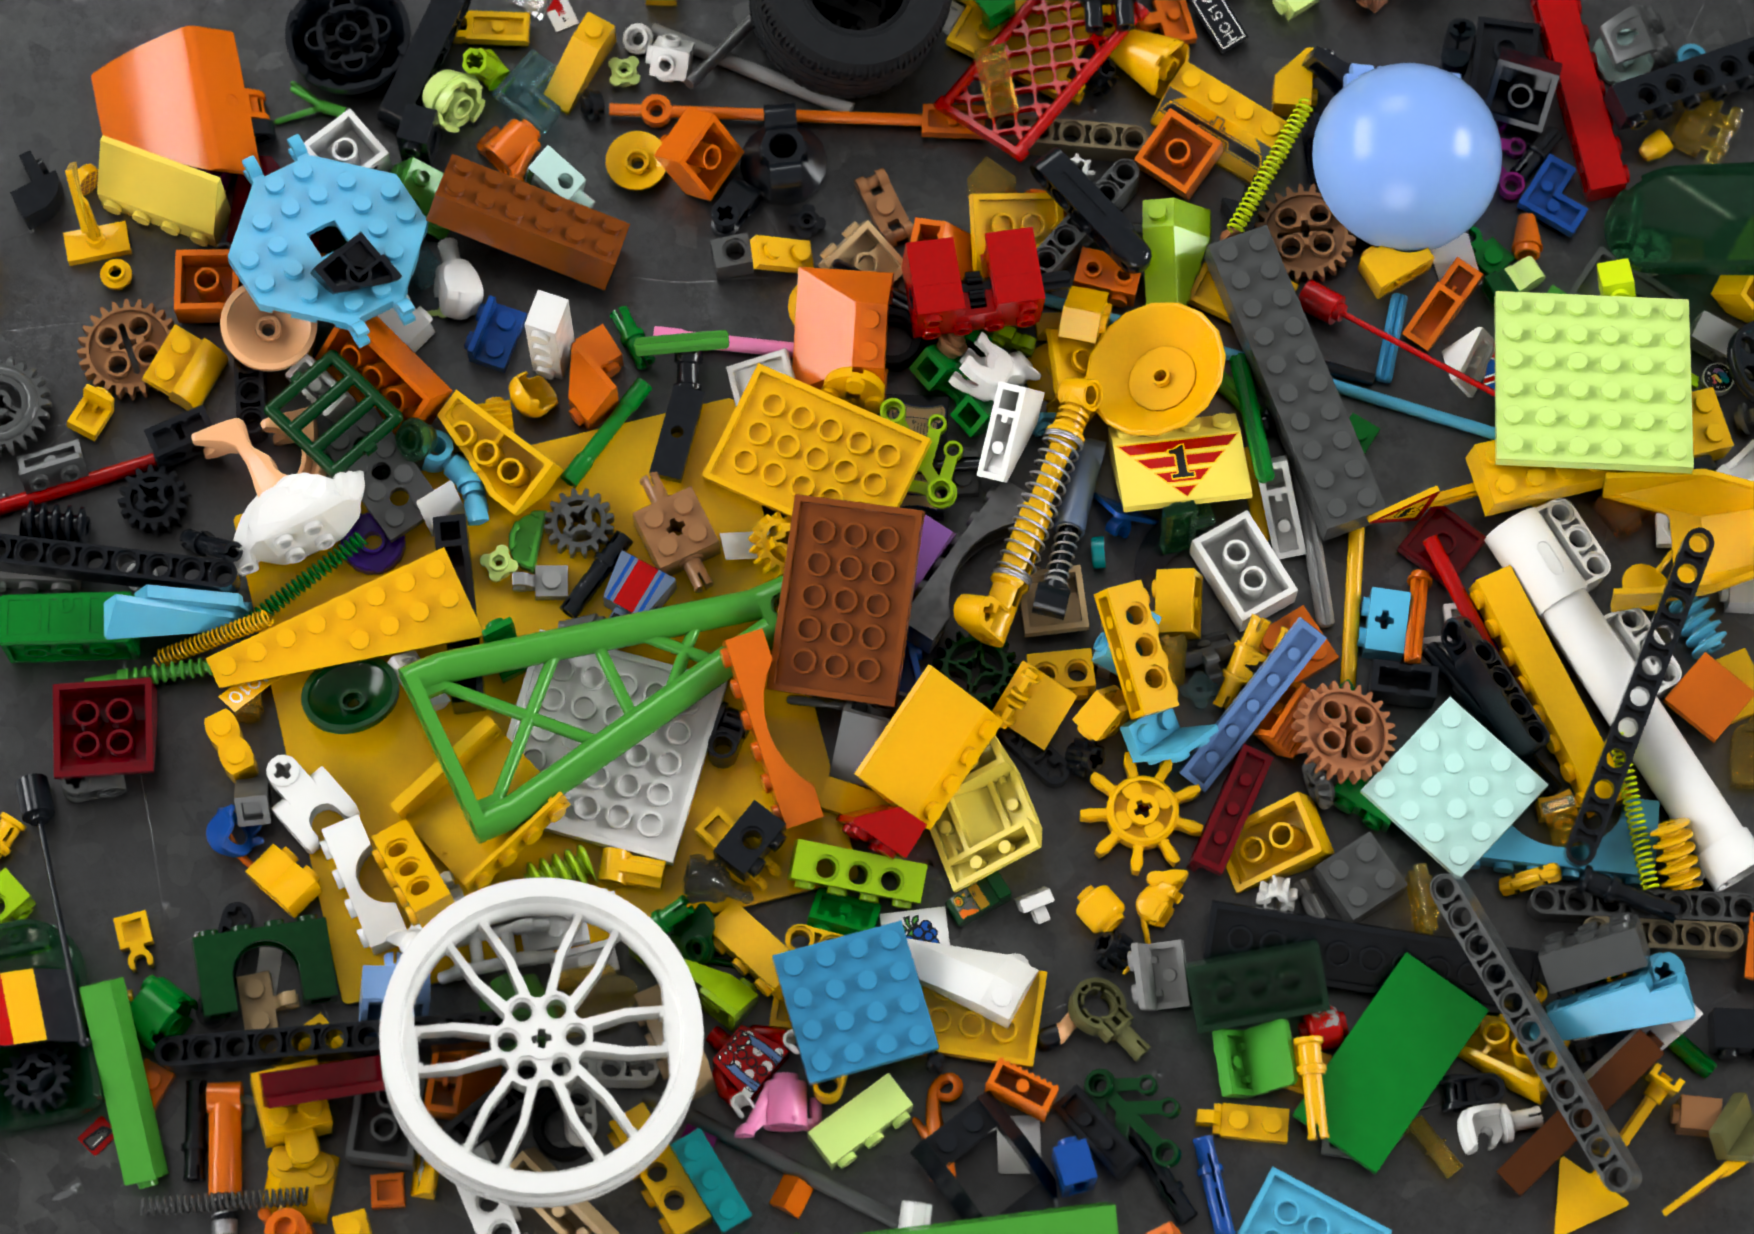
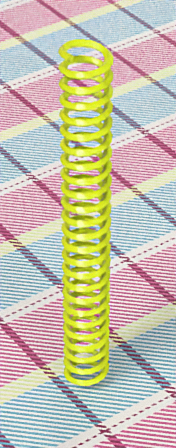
M1299 99V103L1295 106L1296 109H1293V114L1289 116L1290 119L1287 120V124L1281 130V135H1278V140L1275 141V145L1272 146V150L1266 156V161H1263V166L1260 167V171L1257 172V176L1251 182V187H1248V192L1245 193V197L1239 203V208H1236V213L1233 214V218L1227 224V229L1230 233H1233L1230 226H1233L1240 232H1245L1243 227L1248 226L1245 221H1251L1248 216H1254L1252 211H1257L1255 206L1260 205L1257 200H1263L1260 195H1266L1264 190H1269L1267 185H1272L1270 180L1275 179L1272 174H1278L1275 169H1281L1279 164H1284L1282 159H1286L1285 154L1290 153L1287 148H1293L1290 143H1296L1294 138H1299L1297 133H1302L1300 128H1304L1303 123L1308 122L1305 117H1311L1308 112H1313V108L1301 103V101L1309 102L1310 99Z
M1613 750L1611 751L1614 755L1612 759L1616 761L1614 766L1619 768L1622 765L1617 764L1624 762V758L1617 759L1616 757L1622 754ZM1629 769L1627 774L1634 773L1635 770ZM1636 776L1625 777L1624 781L1633 780ZM1637 782L1623 784L1620 791L1622 792L1621 798L1624 799L1622 801L1625 805L1623 809L1627 811L1625 814L1628 818L1626 822L1630 824L1628 829L1631 830L1629 833L1632 836L1630 841L1634 843L1632 848L1635 849L1633 852L1636 855L1634 860L1638 862L1636 867L1639 868L1637 873L1640 874L1639 880L1642 881L1640 886L1645 891L1649 888L1659 887L1660 884L1643 885L1647 882L1656 881L1659 878H1643L1647 875L1656 874V870L1641 872L1645 869L1654 868L1655 864L1639 866L1642 863L1654 861V858L1638 859L1643 856L1652 855L1653 852L1637 853L1640 850L1650 849L1651 845L1635 847L1638 844L1648 843L1650 839L1634 840L1638 837L1648 836L1649 833L1632 834L1636 831L1646 830L1648 827L1631 828L1634 825L1645 823L1646 820L1630 821L1645 815L1643 813L1628 815L1632 812L1643 810L1642 807L1627 809L1630 806L1642 803L1640 800L1631 803L1626 802L1641 796L1639 794L1624 796L1628 793L1639 791L1638 788L1622 790L1638 784Z

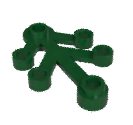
M1096 1069L1090 1072L1084 1081V1090L1090 1099L1093 1100L1105 1115L1107 1112V1102L1116 1111L1115 1126L1128 1141L1129 1126H1131L1153 1149L1152 1157L1157 1164L1163 1168L1175 1167L1181 1160L1180 1147L1172 1140L1162 1139L1139 1115H1163L1167 1119H1175L1181 1112L1179 1102L1172 1097H1166L1161 1101H1125L1117 1093L1139 1091L1144 1096L1154 1095L1158 1091L1159 1085L1157 1080L1149 1074L1141 1075L1139 1078H1115L1106 1069ZM1146 1080H1151L1152 1087L1149 1090H1143V1083ZM1101 1081H1106L1105 1090L1098 1092L1097 1084ZM1174 1103V1111L1169 1114L1165 1113L1166 1105ZM1167 1150H1173V1158L1165 1161L1164 1153Z

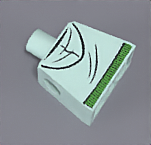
M549 145L545 147L528 167L525 178L526 183L589 208H592L595 204V201L583 192L586 183L585 177Z

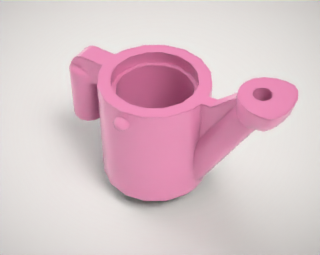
M774 1073L772 1074V1080L764 1082V1088L755 1103V1108L752 1109L746 1122L739 1125L734 1137L753 1138L755 1132L762 1126H764L765 1130L772 1132L810 1131L822 1122V1103L815 1097L810 1098L809 1118H807V1082L799 1080V1074Z

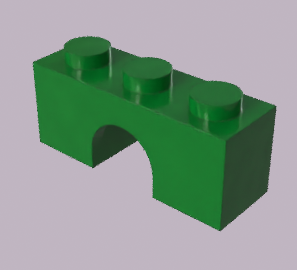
M937 344L927 346L909 367V370L928 391H943L955 401L957 407L950 415L970 437L987 433L994 402L992 400L984 402L953 387L948 381L955 371L959 372L964 379L970 380L959 369L962 365L959 362L961 357L958 356L956 359H951L941 353Z

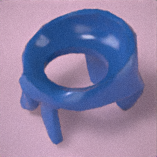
M233 804L218 808L216 815L207 824L206 837L211 848L217 853L231 858L244 857L252 851L254 846L264 843L262 837L256 836L261 830L262 825L240 827L245 834V843L242 845L233 843L228 838L235 824L238 825L236 812H234L235 805Z

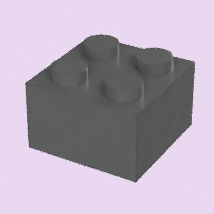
M1370 831L1316 865L1312 877L1342 920L1356 923L1362 922L1401 897L1408 886Z

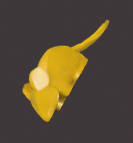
M1180 869L1152 871L1147 875L1146 881L1150 885L1139 894L1136 900V910L1141 920L1146 944H1151L1148 924L1164 928L1175 911L1172 906L1174 903L1179 904L1183 899L1184 895L1178 891L1183 887L1189 875L1188 871ZM1129 966L1125 968L1122 973L1123 975H1126L1130 970Z

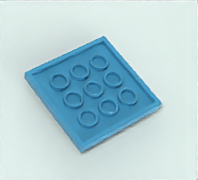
M902 921L772 955L809 1086L939 1049Z

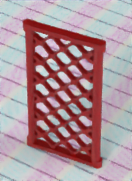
M1026 0L944 96L940 95L933 103V106L942 114L949 116L1006 152L1018 162H1023L1029 155L1028 150L1130 31L1117 30L1116 13L1114 12V5H1111L1112 12L1108 16H1103V23L1112 22L1115 28L1114 32L1109 37L1097 36L1095 33H1092L1090 38L1076 40L1073 38V29L1085 26V19L1071 20L1070 11L1074 8L1082 7L1079 1L1069 2L1065 0L1063 4L1048 6L1045 0ZM1138 2L1134 3L1135 25L1138 22H1142L1150 13L1145 6ZM1062 10L1067 12V22L1054 25L1049 23L1048 15L1051 12ZM1031 13L1044 14L1046 24L1042 27L1028 28L1025 20ZM1062 29L1070 31L1069 41L1061 43L1052 42L1051 33L1053 31ZM1039 33L1048 34V44L1037 47L1030 46L1029 37L1031 35ZM1012 35L1017 37L1024 36L1027 46L1024 49L1011 51L1008 49L1006 42ZM1087 44L1094 45L1096 53L1090 60L1076 57V47ZM1063 48L1072 49L1073 58L1071 60L1062 62L1054 60L1053 53L1055 50ZM1050 52L1051 62L1049 64L1038 66L1032 64V55L1034 53ZM1021 55L1029 57L1028 67L1011 69L1010 59L1012 57ZM993 58L1006 59L1007 70L990 73L987 64ZM1074 67L1077 75L1071 82L1059 81L1056 76L1057 69ZM1053 71V82L1040 85L1035 83L1034 75L1036 72ZM1022 74L1031 75L1032 84L1030 86L1022 88L1013 87L1012 79L1014 76ZM1009 78L1010 88L1008 90L998 92L991 90L990 83L993 79ZM974 80L986 81L988 91L985 94L970 95L968 86ZM1048 89L1056 91L1058 97L1051 105L1048 103H1038L1037 93L1039 91ZM1024 93L1034 94L1033 105L1016 106V95ZM1006 96L1012 98L1013 105L1010 109L994 110V99ZM990 101L991 109L989 112L982 114L972 113L971 104L973 102ZM955 102L967 104L968 115L963 114L952 107ZM1026 112H1035L1038 120L1032 127L1019 126L1018 115ZM1014 116L1015 126L1013 128L1002 130L996 128L995 120L998 117ZM991 119L993 122L992 131L976 121ZM1015 134L1019 143L1014 146L1000 136Z

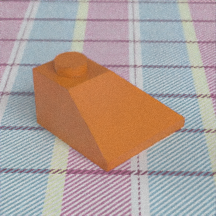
M576 340L572 343L568 395L570 410L568 413L578 426L584 424L589 431H592L604 422L619 404L617 386Z

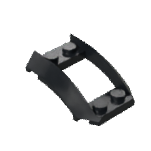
M990 1091L977 1096L974 1102L926 1139L923 1138L910 1151V1154L926 1171L928 1177L961 1220L981 1218L983 1215L947 1167L995 1129H998L1037 1182L1035 1187L999 1215L1059 1207L1055 1178L1029 1140Z

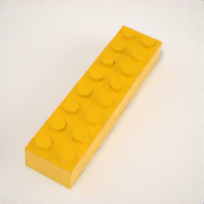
M1709 387L1693 391V456L1697 458L1711 455L1714 461L1723 459L1734 446L1714 388ZM1495 440L1475 444L1465 457L1485 517L1548 502L1556 498H1564L1603 488L1606 472H1628L1621 470L1495 465Z

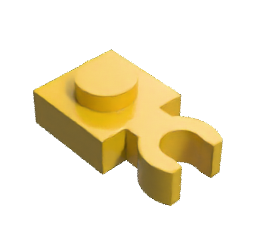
M146 910L113 918L120 950L122 953L131 951L128 956V965L132 972H137L136 961L142 957L147 959L150 968H154V957L145 947L155 944Z

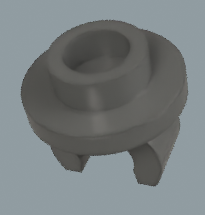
M1741 403L1738 405V411L1734 412V420L1739 430L1743 429L1746 435L1752 434L1754 431V408L1749 409L1746 403Z

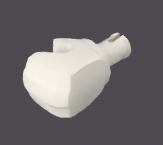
M445 238L439 241L437 245L442 264L435 270L434 297H439V307L443 316L453 318L454 320H463L477 313L484 297L483 286L472 264L460 258L457 240Z
M1492 1103L1469 1107L1463 1110L1457 1120V1131L1462 1149L1466 1155H1471L1478 1151V1136L1480 1133L1488 1135V1151H1491L1497 1146L1500 1138L1505 1144L1511 1143L1514 1140L1515 1131L1542 1127L1543 1116H1538V1113H1541L1540 1107L1534 1106L1511 1112L1505 1103Z

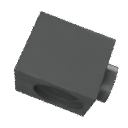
M748 233L710 240L717 280L754 273ZM732 252H739L743 257L738 260H732L728 255Z
M268 777L236 780L234 803L238 827L271 824L273 801Z

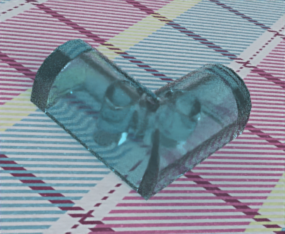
M531 49L493 91L492 96L521 119L529 121L541 134L546 133L556 123L561 109L559 105L539 90L553 76L556 66L534 49Z

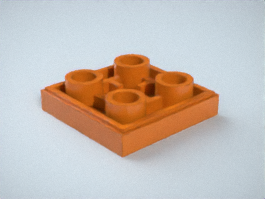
M1704 652L1665 697L1663 702L1710 741L1715 743L1752 700L1754 691Z

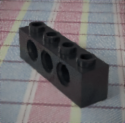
M558 1064L552 1067V1072L555 1075H564V1071ZM528 1065L522 1066L517 1071L518 1075L523 1079H531L536 1075L535 1069ZM499 1082L442 1127L443 1131L459 1145L466 1142L483 1104ZM550 1087L539 1088L535 1100L548 1091ZM514 1088L508 1092L490 1114L472 1151L522 1112L526 1093L517 1091Z

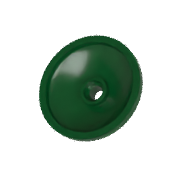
M375 658L315 670L304 684L301 702L306 717L317 728L334 734H352L367 730L383 721L394 709L399 698L400 687L393 668L384 660Z

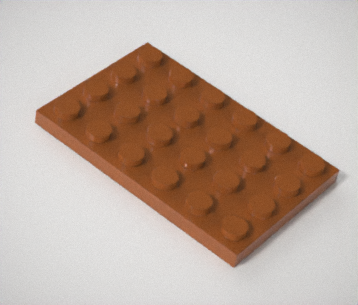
M795 494L771 655L773 660L770 665L767 682L768 690L897 708L925 511Z

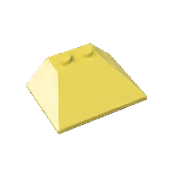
M996 735L991 739L979 757L978 762L972 767L959 790L954 794L942 812L941 817L930 830L955 893L1041 848L1042 826L1021 774Z

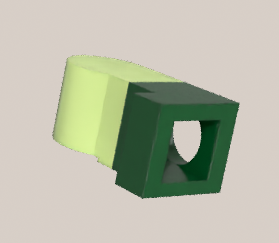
M1527 256L1513 266H1508L1499 272L1494 271L1485 276L1480 289L1494 308L1496 291L1530 292L1539 286L1546 277L1534 258Z

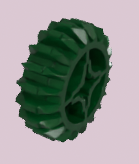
M958 631L956 633L957 642L947 638L945 640L947 649L943 647L937 649V655L940 658L933 659L932 666L951 681L949 673H954L957 678L963 679L967 685L966 692L992 711L995 707L994 701L998 702L1019 667L1018 664L1012 663L1016 660V653H1006L1010 646L1008 641L1005 642L1003 647H994L980 642L969 633L968 637L965 638L963 633ZM975 650L970 658H958L957 661H953L958 655L966 651ZM985 652L997 660L1002 671L995 670V666H991L985 661ZM977 660H979V676H975L974 683L972 684V668L976 667ZM994 682L998 683L991 690L976 694L980 686L984 684L993 685Z

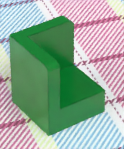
M974 0L982 10V22L989 31L1015 14V0Z

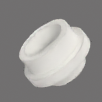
M641 23L630 25L623 34L624 47L635 55L645 54L648 46L653 45L654 42L651 29ZM638 34H642L644 37L640 45L635 44V37Z

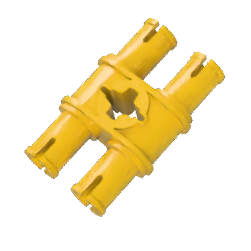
M1251 614V619L1242 639H1238L1234 643L1236 647L1226 669L1224 668L1222 671V676L1225 678L1213 704L1221 708L1225 707L1226 710L1239 694L1242 685H1246L1253 676V672L1247 665L1252 664L1256 666L1259 661L1262 665L1271 654V652H1267V654L1261 652L1262 649L1259 648L1271 621L1263 617L1260 618L1259 615ZM1281 627L1272 651L1289 631V628Z

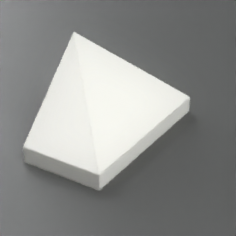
M1477 327L1441 351L1445 364L1481 382L1485 375L1487 364L1495 352V339L1483 327ZM1449 373L1450 379L1468 397L1473 398L1478 388Z

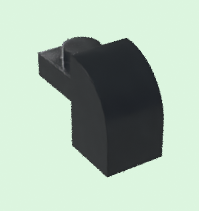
M29 150L19 155L32 182L10 192L28 229L31 230L47 222L58 213L63 203L64 190L56 170L49 173L42 158L35 160L32 152Z

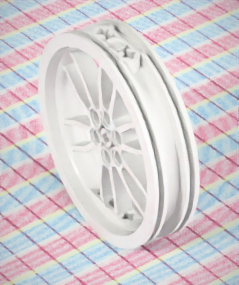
M541 877L516 879L485 887L461 898L435 916L412 940L395 967L383 1001L379 1036L382 1075L390 1106L405 1136L425 1161L454 1184L485 1199L512 1206L548 1208L577 1204L607 1194L644 1171L665 1150L679 1130L692 1102L702 1060L704 1031L700 1000L689 968L674 943L650 917L623 898L599 887L568 879ZM530 915H552L572 918V923L556 953L544 996L533 997L530 995L512 955L492 930L491 924ZM586 922L610 933V936L593 970L575 992L568 996L561 991H557L562 966L580 926ZM476 931L483 934L507 970L516 993L507 1002L479 979L455 947ZM622 941L643 960L656 978L661 988L662 1006L623 1008L585 1019L579 1018L575 1012L599 981L616 943ZM445 955L451 958L472 990L504 1020L501 1025L491 1026L454 1022L415 1026L413 1008L426 979ZM553 1005H558L565 1010V1014L561 1018L555 1019L547 1014V1009ZM525 1008L531 1013V1017L526 1021H518L512 1014L516 1009ZM659 1019L663 1026L664 1042L660 1046L626 1047L593 1041V1033L623 1023ZM576 1032L582 1034L585 1041L579 1046H572L567 1042L566 1037L570 1033ZM538 1036H545V1041H548L545 1048H538V1043H536ZM457 1037L490 1042V1051L457 1062L423 1066V1063H419L418 1042L426 1038ZM510 1038L516 1042L517 1046L513 1051L505 1052L498 1047V1043L502 1039ZM583 1058L616 1061L667 1058L669 1073L667 1086L652 1115L639 1130L633 1127L612 1095L579 1064ZM557 1063H565L571 1071L565 1076H557L552 1072V1067ZM498 1065L504 1066L507 1069V1073L483 1104L466 1142L459 1145L443 1131L425 1107L420 1097L419 1079L460 1076ZM526 1065L531 1066L535 1069L536 1075L531 1079H523L517 1073L519 1068ZM575 1082L604 1105L629 1139L607 1155L600 1151L576 1114L567 1091ZM550 1087L553 1089L570 1128L592 1156L593 1162L571 1169L551 1172H530L510 1168V1164L527 1131L539 1088ZM514 1088L517 1091L526 1093L522 1113L502 1161L497 1165L474 1155L471 1151L490 1114L508 1092Z

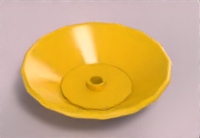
M1149 303L1124 313L1106 328L1105 334H1101L1089 354L1085 379H1096L1102 385L1103 399L1096 412L1107 425L1129 435L1159 436L1186 426L1209 406L1222 383L1226 354L1219 330L1202 312L1181 303ZM1166 375L1164 380L1158 381L1161 376Z

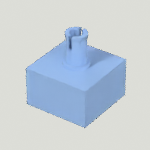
M389 952L384 956V966L363 965L359 998V1021L380 1020L385 993L402 953L397 952L396 964L393 963V952ZM430 975L422 986L413 1008L414 1017L429 1016ZM372 1032L366 1037H377L378 1035L377 1032Z

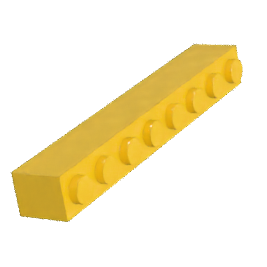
M1511 565L1477 579L1468 589L1470 592L1469 597L1476 610L1480 611L1484 619V626L1490 637L1494 638L1500 649L1499 654L1502 660L1510 668L1518 685L1548 729L1550 741L1546 747L1552 754H1555L1560 764V773L1563 779L1572 786L1575 792V799L1580 808L1604 741ZM1608 752L1606 757L1607 763L1611 767L1617 768L1614 766L1615 762ZM1605 781L1596 783L1594 790L1598 797L1607 799L1612 795V787L1609 783ZM1621 791L1618 795L1614 807L1622 804V801L1624 800L1623 798H1621ZM1586 812L1588 819L1597 815L1594 812Z

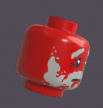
M1333 1005L1305 1011L1303 1023L1298 1024L1300 1037L1323 1036L1324 1042L1321 1044V1051L1339 1048L1344 1038L1349 1034L1344 1012H1338Z

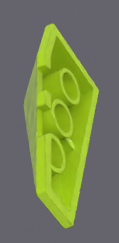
M1177 198L1143 200V240L1152 251L1150 266L1144 270L1146 305L1149 303H1181L1188 306L1191 298V289L1196 276L1199 275L1202 268L1201 262L1207 245L1211 243V210Z
M629 948V955L650 970L643 960ZM684 959L694 980L701 1009L732 1033H735L758 1004L757 988L743 977L738 980L731 974Z

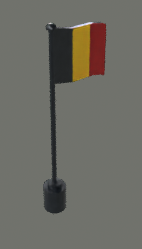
M39 773L28 774L19 778L15 786L22 820L25 823L38 827L66 969L31 968L0 973V1047H14L52 1041L78 1042L80 1047L86 1048L91 1044V1039L87 1038L44 828V825L55 815L52 795L46 775Z

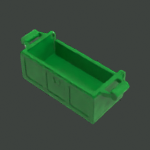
M130 591L0 596V646L11 663L140 659L141 637L109 640L104 637V602L115 594L134 595Z

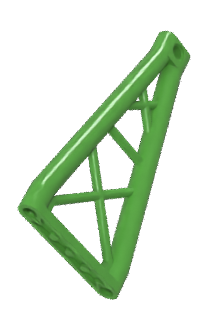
M783 575L745 591L438 652L398 668L403 687L476 841L481 844L516 829L537 813L548 802L547 800L550 797L553 798L559 791L565 795L733 677L731 668L724 667L719 649L713 653H708L694 647L700 632L758 620V622L739 635L763 628L771 651L778 614L774 607L779 606ZM685 635L682 643L670 639ZM646 643L676 654L677 657L666 685L637 706H634L608 651ZM595 654L624 715L598 733L593 734L538 714L557 664L561 660ZM689 659L698 662L685 672ZM543 664L526 709L453 683ZM443 693L521 721L493 794L478 801L430 702L431 698ZM533 726L582 743L507 795Z

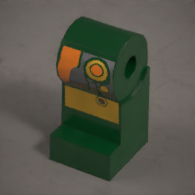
M996 871L968 886L967 889L955 894L945 905L958 926L962 927L1011 901L1012 892L1000 873Z

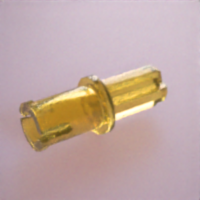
M1420 1115L1411 1122L1409 1129L1427 1150L1424 1155H1429L1444 1173L1446 1179L1464 1166L1446 1145L1445 1141L1447 1139L1443 1138L1441 1140L1423 1116Z

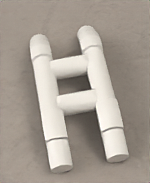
M525 918L490 926L498 938H501V942L512 955L517 967L554 963L553 949L517 952L516 954L514 935L550 931L549 918ZM479 931L466 937L455 946L459 948L469 945L471 963L468 962L476 975L506 970L499 958L484 960L482 941L487 940ZM456 965L438 973V981L442 985L465 979Z

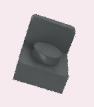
M962 447L963 456L961 459L979 458V451H972L969 447ZM954 448L947 453L955 456L959 453V448ZM977 471L954 472L952 481L957 487V498L979 497V476H976Z

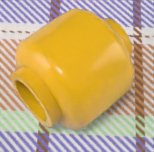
M1090 885L1077 897L1080 903L1076 908V914L1093 933L1112 932L1125 919L1123 915L1125 910L1124 903L1107 885H1101L1096 888Z

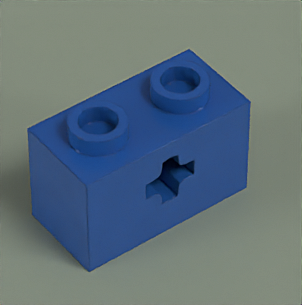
M1072 1136L1059 1140L1057 1142L1058 1146L1053 1147L1051 1164L1061 1198L1094 1190L1097 1173L1086 1138L1078 1140L1077 1136Z

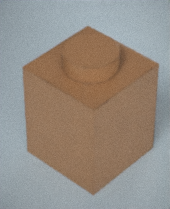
M1682 1094L1676 1101V1104L1672 1103L1670 1109V1123L1675 1124L1674 1134L1710 1138L1709 1131L1722 1112V1099Z

